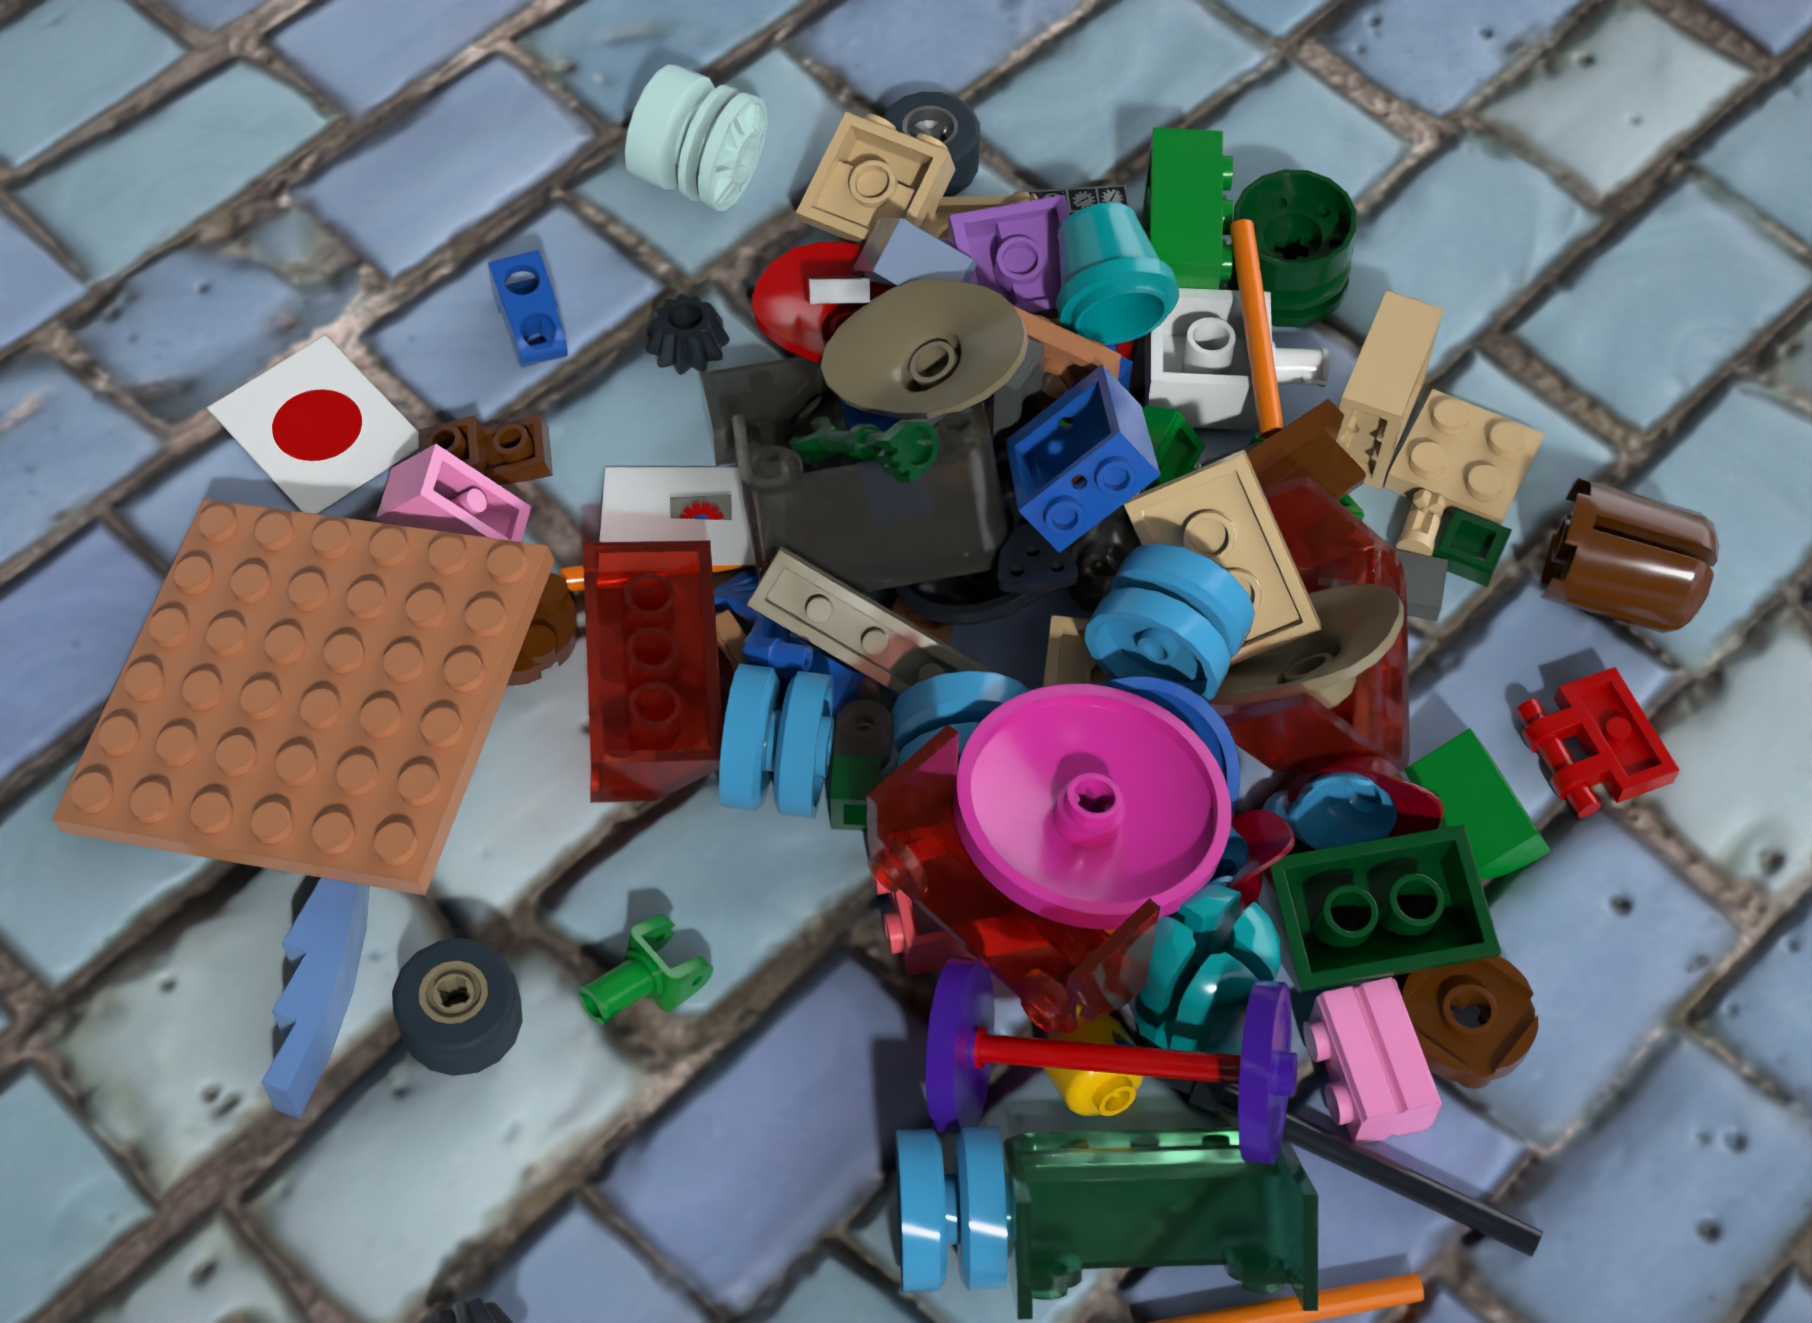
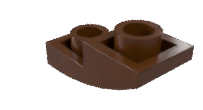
M541 414L488 428H483L477 417L473 415L418 430L419 453L437 444L498 485L553 476L549 427Z

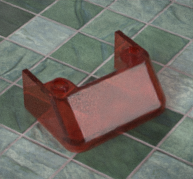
M1307 474L1262 489L1308 594L1328 589L1327 587L1317 586L1318 577L1353 580V585L1376 584L1391 587L1400 597L1404 606L1403 626L1393 646L1376 664L1356 676L1357 680L1352 693L1335 708L1328 709L1310 694L1303 692L1221 717L1228 726L1235 744L1274 771L1315 773L1337 759L1350 756H1375L1388 760L1397 768L1398 772H1402L1408 766L1410 759L1407 581L1402 562L1396 551Z
M947 724L867 794L868 849L872 856L868 860L870 871L879 883L889 891L896 893L900 889L1021 999L1020 1002L1024 1012L1042 1030L1051 1032L1055 1028L1062 1033L1070 1034L1122 1008L1145 987L1161 907L1149 898L1109 935L1105 930L1080 928L1044 918L1025 909L999 891L974 864L958 833L954 818L953 790L957 778L959 732L950 724Z

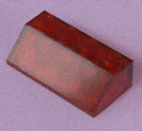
M711 541L583 542L582 589L590 803L657 801L709 775L720 767L723 722Z

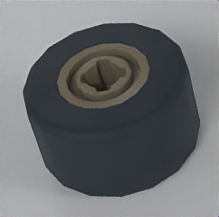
M459 938L437 941L416 952L400 969L392 990L393 1015L400 1035L411 1056L429 1070L451 1076L478 1073L499 1062L515 1044L523 1022L521 998L517 982L505 958L487 944L469 939ZM460 995H462L461 997L454 998V999H452V1000H448V999H450V998H452V997H454V996H460Z

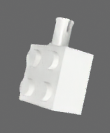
M1179 288V299L1173 311L1160 326L1145 335V406L1178 409L1191 428L1259 431L1239 291ZM1264 292L1277 383L1326 387L1329 373V350L1327 348H1321V350L1275 348V342H1272L1271 293Z

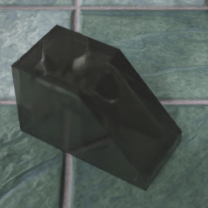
M801 356L700 373L703 410L716 466L730 463L747 464L761 458L776 456L822 401L821 364Z

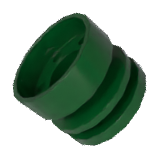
M1284 169L1259 177L1244 188L1234 205L1233 222L1240 219H1248L1254 223L1264 292L1271 293V326L1300 328L1320 322L1339 308L1348 291L1351 257L1354 251L1357 231V210L1347 191L1331 178L1309 170ZM1233 253L1231 280L1228 281V287L1230 290L1239 291Z

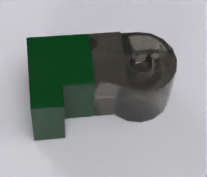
M867 699L855 700L845 705L838 713L835 727L830 798L831 829L880 831L882 827L897 825V779L881 778L882 770L890 762L892 756V717L887 708L877 701Z

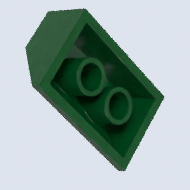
M1465 825L1286 855L1262 871L1263 883L1259 895L1260 906L1270 916L1280 937L1281 964L1299 993L1496 958L1502 953Z

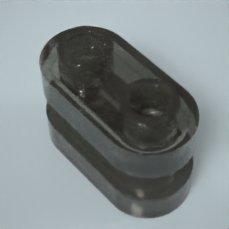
M1124 504L1073 542L1071 554L1073 561L1078 567V579L1074 585L1068 586V593L1082 609L1090 613H1094L1099 602L1110 593L1112 580L1126 556L1138 546H1141L1139 537Z

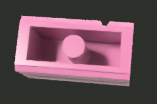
M1388 977L1362 983L1356 988L1348 986L1322 992L1319 996H1316L1309 1021L1304 1022L1303 1033L1313 1062L1324 1061L1331 1083L1326 1085L1325 1095L1333 1122L1337 1126L1346 1124L1351 1140L1359 1145L1384 1140L1391 1135L1397 1137L1426 1130L1432 1126L1442 1102L1396 980Z

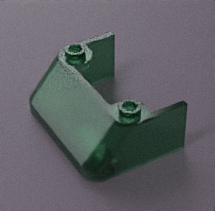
M1238 1127L1034 1132L1014 1135L1004 1141V1173L1008 1174L1011 1202V1240L1008 1241L1009 1273L1018 1320L1033 1319L1032 1298L1052 1300L1064 1297L1068 1293V1288L1074 1287L1082 1281V1269L1224 1265L1226 1273L1231 1278L1241 1281V1287L1247 1291L1274 1293L1281 1291L1284 1288V1284H1291L1302 1310L1318 1311V1193L1285 1134H1283L1280 1154L1275 1165L1250 1163L1242 1160Z

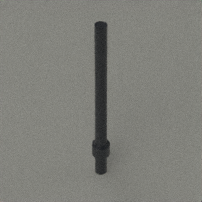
M1152 1077L1190 1095L1189 1103L1214 1115L1217 1109L1238 1118L1239 1088L1232 1084ZM1286 1111L1283 1140L1530 1257L1535 1253L1543 1234L1542 1230Z

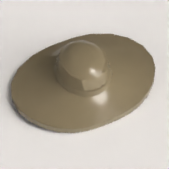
M946 279L910 281L877 296L841 324L825 346L821 370L826 384L831 391L851 407L866 413L893 418L932 419L969 408L987 399L1005 385L1025 359L1029 343L1026 325L1008 300L1000 293L987 287Z
M1376 584L1346 585L1309 593L1308 595L1321 622V630L1229 666L1227 675L1215 697L1209 703L1214 705H1235L1275 699L1288 716L1301 717L1321 714L1335 708L1352 693L1357 680L1356 676L1376 664L1393 646L1404 620V606L1400 597L1391 587Z

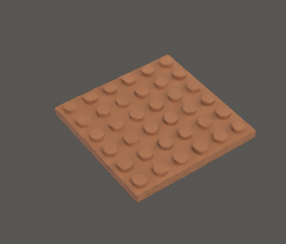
M203 499L52 821L62 833L426 895L555 562L549 546Z

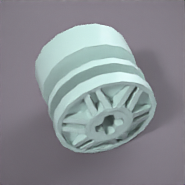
M667 64L657 71L648 82L634 108L627 130L624 151L626 169L633 178L663 190H674L678 187L684 198L691 201H701L704 206L716 211H726L737 202L747 188L758 165L768 125L767 107L760 97L750 93H739L737 88L728 85H720L715 88L710 78L677 65Z

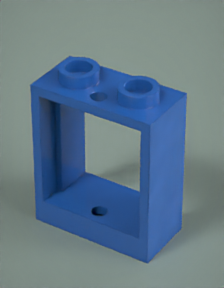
M1103 364L1006 440L1018 511L1059 553L1161 476L1142 406ZM1063 417H1070L1073 420L1071 425L1067 427L1060 426L1058 423ZM1077 475L1085 477L1077 485L1071 482L1072 478Z

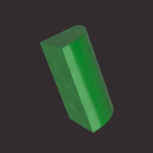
M1471 728L1403 769L1411 783L1431 791L1442 801L1444 816L1440 829L1465 825L1481 880L1509 874L1551 852V849L1491 755Z

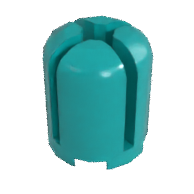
M1218 884L1205 885L1181 904L1177 912L1169 916H1163L1158 921L1144 926L1141 933L1130 996L1131 1011L1139 1028L1138 1036L1148 1048L1241 1055L1245 1016L1251 988L1256 980L1276 981L1281 965L1280 937L1270 916L1256 902L1249 905L1234 923L1241 892Z

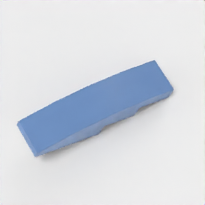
M320 878L282 942L294 974L273 1008L272 1013L285 1042L261 1082L274 1109L299 1120L331 1057L354 991L367 930L370 886Z

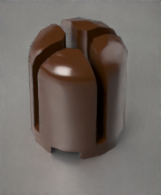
M1577 478L1566 496V500L1575 502L1573 514H1565L1558 533L1553 532L1541 577V582L1548 585L1540 598L1660 633L1677 631L1683 628L1703 606L1714 578V572L1710 566L1713 567L1717 563L1720 547L1714 523L1701 512Z

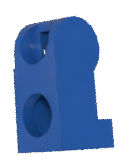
M536 250L488 262L492 295L499 313L502 314L520 367L523 368L568 356L567 344L557 312L558 305L540 251ZM525 271L534 274V278L505 285L507 279L516 272Z

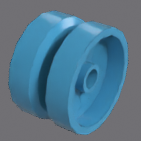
M1155 543L1138 546L1126 556L1112 580L1110 593L1099 602L1086 625L1084 641L1092 659L1111 679L1130 675H1148L1170 679L1194 690L1209 702L1215 697L1228 673L1230 659L1240 651L1252 629L1255 611L1248 593L1232 574L1211 559L1184 547Z
M739 664L730 688L722 736L719 767V799L721 806L757 811L767 796L772 772H774V802L779 813L815 819L822 795L824 778L828 774L833 743L834 685L832 675L798 671L790 680L783 708L780 710V680L775 670L771 667Z
M963 671L941 674L918 682L899 695L891 711L893 737L897 753L899 754L895 763L897 790L901 804L914 815L926 819L953 815L955 778L961 755L971 734L994 709L1030 690L1020 681L998 673Z
M999 1127L961 1128L954 1140L953 1174H944L941 1140L933 1129L896 1130L897 1216L902 1293L932 1292L941 1289L947 1279V1244L957 1245L960 1280L968 1290L1006 1288L1008 1265L1007 1241L1011 1240V1202L1008 1174L1004 1173Z

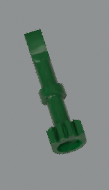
M819 417L810 422L815 430L813 434L806 437H793L789 441L802 464L815 463L822 459L833 457L836 454L849 455L857 462H874L878 460L885 463L882 467L885 473L892 474L899 483H913L934 463L939 448L938 437L934 428L923 420H901L885 432L872 424H857L850 430L838 429L828 417Z

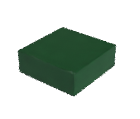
M1454 507L1432 557L1447 559V572L1488 587L1512 529Z

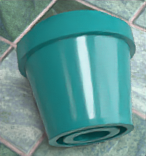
M1121 203L1095 204L1075 212L1061 224L1058 230L1061 291L1057 296L1056 308L1062 328L1086 339L1097 340L1104 345H1113L1140 338L1156 329L1165 321L1179 299L1177 281L1171 267L1160 261L1135 211L1131 207Z

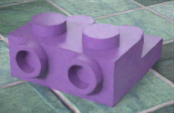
M1065 195L949 215L947 238L939 240L977 262L968 283H974L996 291L1013 306L1030 314L1040 315L1047 319L1059 317L1056 308L1057 296L1061 291L1058 230L1061 224L1070 216Z

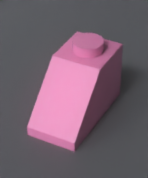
M434 444L391 469L376 518L385 524L522 542L531 506L439 445Z

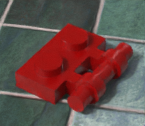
M1616 667L1559 686L1554 698L1555 703L1560 709L1558 712L1547 715L1538 699L1527 700L1516 709V714L1525 727L1522 737L1531 752L1541 754L1553 774L1550 779L1551 786L1560 800L1569 801L1579 818L1590 816L1601 807L1600 801L1591 788L1592 786L1604 782L1616 803L1674 783L1680 771ZM1576 736L1589 758L1575 762L1563 740Z

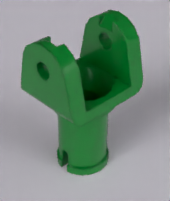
M658 914L631 928L624 962L592 982L580 986L578 996L584 1011L598 1025L606 1024L610 1018L644 997L653 999L662 1010L671 1011L698 992L708 982L713 973V966L705 957L697 956L670 969L656 952L663 948L672 938L674 933L671 928L675 924L667 915Z

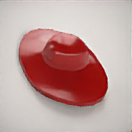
M817 242L795 247L773 260L758 278L752 295L753 320L758 329L781 347L821 364L825 346L838 327L867 303L809 304L804 300V276L856 275L852 272V269L864 245L844 242ZM870 281V301L889 289Z

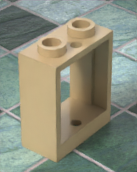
M1387 290L1342 395L1339 410L1344 414V419L1336 440L1366 472L1363 484L1381 490L1424 384L1444 313V308Z

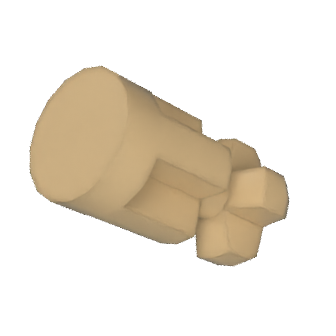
M1424 489L1414 494L1403 531L1397 540L1396 550L1432 556L1435 548L1434 541L1446 501L1440 493L1431 494Z

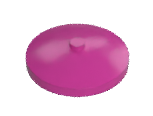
M1062 684L1038 688L1020 694L994 709L981 721L967 741L960 758L953 788V809L958 833L966 851L981 873L999 891L1025 909L1044 918L1080 928L1098 930L1133 928L1153 923L1163 916H1169L1177 912L1181 904L1207 885L1213 877L1230 834L1231 801L1228 787L1216 759L1205 743L1183 721L1154 702L1120 689L1100 685Z

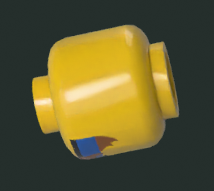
M1089 1012L1071 1014L1055 1025L1048 1036V1039L1135 1046L1120 1022L1108 1014ZM1044 1067L1047 1077L1067 1108L1080 1116H1113L1121 1113L1135 1100L1136 1091L1144 1076Z

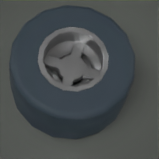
M925 91L904 96L889 106L882 118L892 123L898 132L916 138L917 134H926L938 139L947 146L956 170L943 197L955 196L971 184L978 172L980 122L971 107L959 98L943 92Z

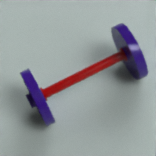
M952 956L943 966L934 993L926 1047V1096L928 1114L934 1131L958 1135L961 1128L978 1126L986 1101L992 1063L1239 1084L1238 1129L1242 1160L1250 1163L1276 1164L1284 1134L1288 1096L1294 1097L1298 1065L1297 1053L1291 1052V1000L1289 986L1285 982L1255 981L1251 988L1246 1010L1241 1055L995 1035L993 983L988 964L980 958Z

